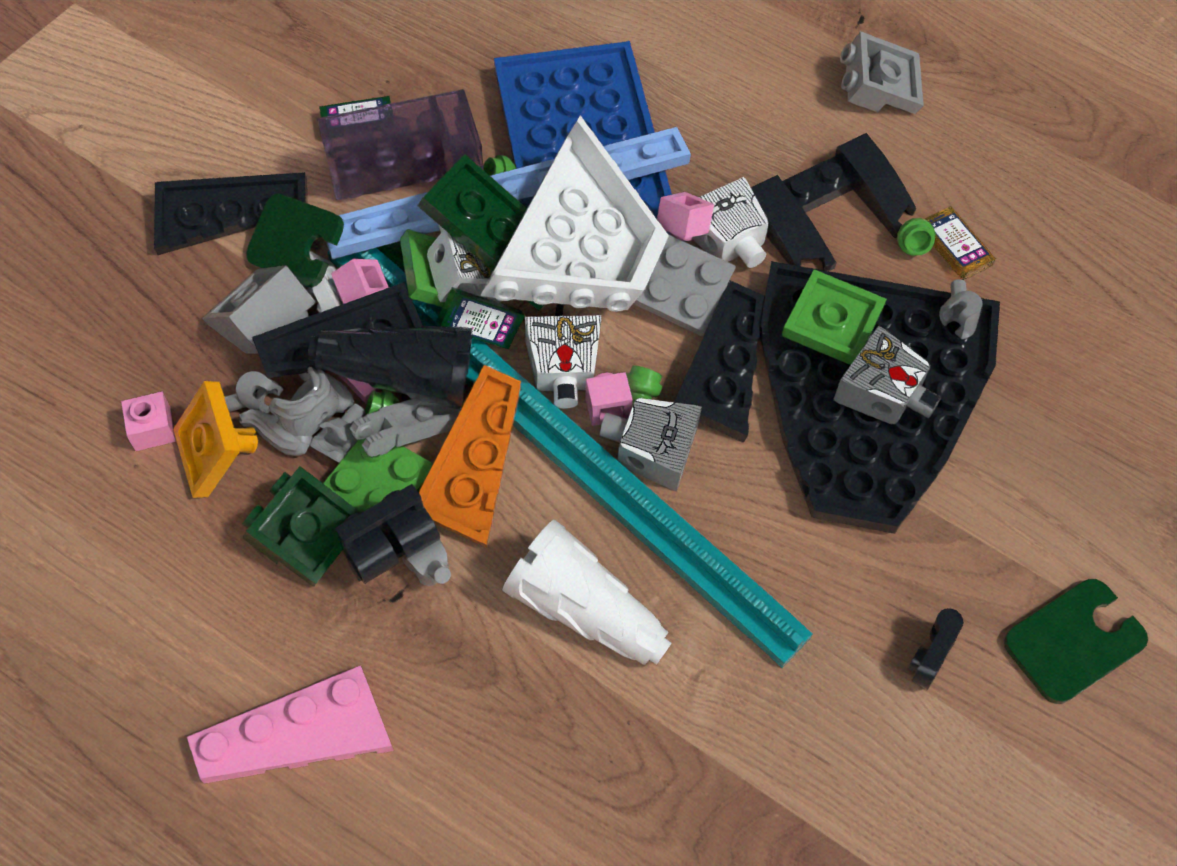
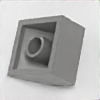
M286 265L262 268L254 271L202 319L208 326L244 353L258 354L252 339L253 336L308 317L307 310L316 301Z

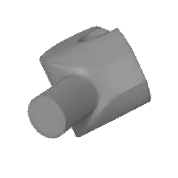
M958 279L951 282V298L941 307L939 316L944 326L952 321L958 322L961 327L955 331V334L961 339H966L973 335L976 330L982 308V299L975 292L967 291L966 282Z
M250 371L239 378L236 385V393L226 396L225 401L229 412L247 407L269 413V406L264 402L265 396L270 393L280 396L284 388L264 374Z
M354 403L341 419L337 417L319 424L318 426L323 429L318 435L313 437L310 446L340 463L358 441L353 436L350 427L357 418L365 416V410Z
M440 540L408 559L402 556L403 563L411 572L413 571L416 574L419 582L423 585L444 584L451 577L447 553Z

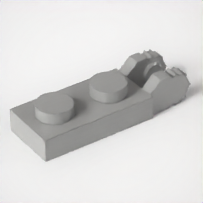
M411 399L379 408L377 412L357 418L351 425L350 430L356 440L365 439L362 444L364 451L368 456L373 457L387 454L395 445L399 447L449 432L461 410Z

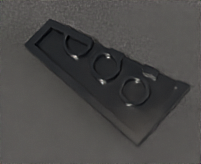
M305 172L155 182L154 250L157 255H161L255 228L266 202L274 194H282L308 203L307 177Z
M729 280L674 403L702 407L699 418L700 423L744 443L749 432L750 423H748L749 409L752 406V383L757 364L756 350L757 342L760 338L764 295Z

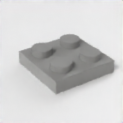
M669 235L645 290L633 304L703 337L736 266Z

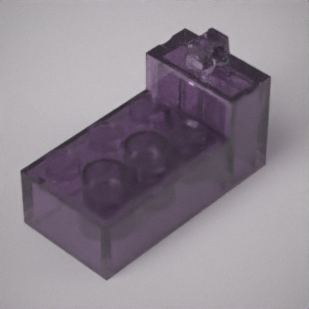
M464 89L317 118L336 201L441 179L464 154L484 170L482 144Z

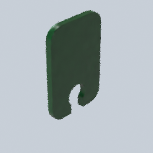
M274 194L266 202L246 251L247 260L260 268L286 265L302 285L313 288L322 281L329 264L318 259L311 260L310 248L313 242L320 237H323L324 241L337 246L344 229L343 219L339 215L282 194Z
M1088 579L1081 582L1014 626L1005 636L1004 645L1008 654L1041 695L1054 704H1064L1139 654L1147 646V632L1133 615L1121 623L1119 630L1116 632L1103 631L1095 624L1093 619L1094 610L1099 607H1107L1118 599L1114 592L1100 580Z

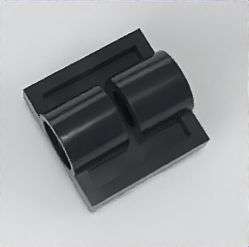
M413 484L402 490L389 493L378 504L364 512H358L349 516L343 524L335 528L352 572L358 581H362L364 584L398 565V558L403 556L405 559H408L440 540L438 529L424 508L421 495Z

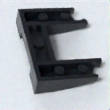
M867 133L837 146L834 157L782 181L776 175L750 187L768 220L766 237L786 262L791 265L801 266V260L819 259L825 271L835 269L837 262L806 212L854 190L890 234L897 238V233L902 226L899 219L903 213L906 212L913 216L916 211V206L900 177Z

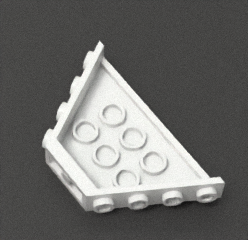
M579 116L564 140L480 296L495 297L501 301L513 299L534 301L542 305L558 303L568 304L575 308H608L610 311L618 312L628 310L645 290L669 235L581 116Z

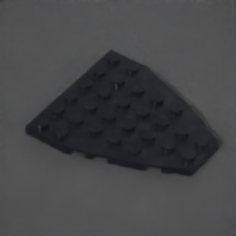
M771 261L760 324V340L781 438L811 517L895 534L943 470L996 366L1000 301L981 298L982 308L976 330L970 337L961 339L955 334V331L961 325L956 321H952L944 326L939 316L941 307L951 298L950 292L815 269L886 298L884 308L870 337L880 326L930 365L922 387L941 397L931 416L927 418L907 407L896 424H889L834 401L840 380L851 366L850 364L782 336L783 328L814 269Z

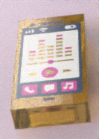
M952 206L925 218L935 230L936 237L933 246L961 280L968 279L993 266L996 258Z

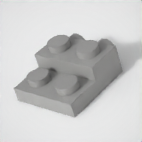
M861 31L851 43L845 45L840 56V62L846 65V73L842 79L841 88L848 92V102L879 112L885 104H889L895 108L916 114L924 106L919 53Z

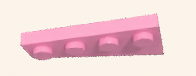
M361 665L187 737L199 777L204 784L263 774L265 770L282 767L292 769L308 766V763L335 759L338 761L355 758L357 754L375 751L379 754L394 751Z

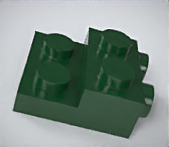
M299 466L292 476L286 472L280 476L269 491L275 497L265 508L258 504L242 523L248 528L243 539L274 563L281 562L314 587L343 550L335 528L343 524L349 516L360 511Z

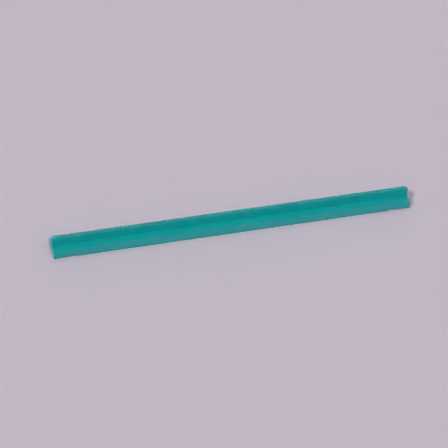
M377 248L332 259L329 251L327 252L329 260L338 268L352 259L378 260L388 286L392 287L404 282L408 290L406 274ZM412 299L422 325L438 326L436 321L443 307ZM472 338L466 384L471 388L473 387L484 365L521 381V390L513 426L783 668L811 639L813 633L483 341Z

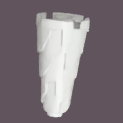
M555 519L552 520L528 547L530 551L525 558H520L507 578L502 591L549 620L560 621L586 639H595L620 655L637 660L643 665H646L649 660L657 665L671 645V642L665 639L668 631L661 626V623L653 613L628 592V587L598 562L597 556L568 532L563 525Z

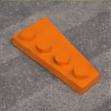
M484 365L419 494L421 495L424 508L436 525L487 548L519 400L521 381Z

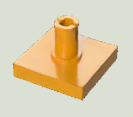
M204 381L173 429L193 498L209 497L240 452L252 454L258 446V437L254 435L256 431L253 427L234 428L221 384L217 381Z

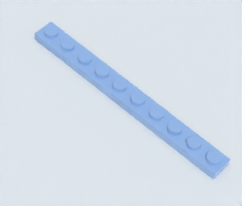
M677 127L603 146L627 180L689 164L691 156ZM554 159L491 175V177L520 203L528 207ZM428 192L339 215L343 219L344 229L338 245L326 242L332 259L398 242L407 229L422 234L439 231V224L417 206Z

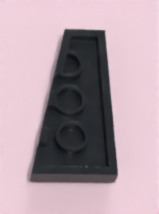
M403 282L253 336L252 339L267 377L272 378L308 373L307 369L309 367L318 370L315 366V361L308 359L311 336H319L321 330L379 329L381 326L419 328L423 325Z

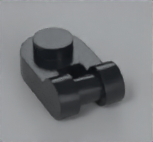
M946 608L938 613L930 631L931 646L928 650L920 646L908 667L910 671L915 673L912 682L926 690L930 688L963 627V617L957 610Z

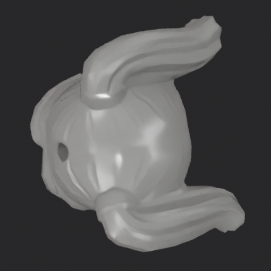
M309 367L307 369L308 373L298 374L304 383L290 400L280 398L271 400L269 410L273 415L260 410L250 409L239 414L240 424L243 427H253L265 441L286 455L301 456L305 454L313 438L312 435L320 428L318 425L330 419L335 413H343L354 404L353 396L348 389L321 369L316 370Z

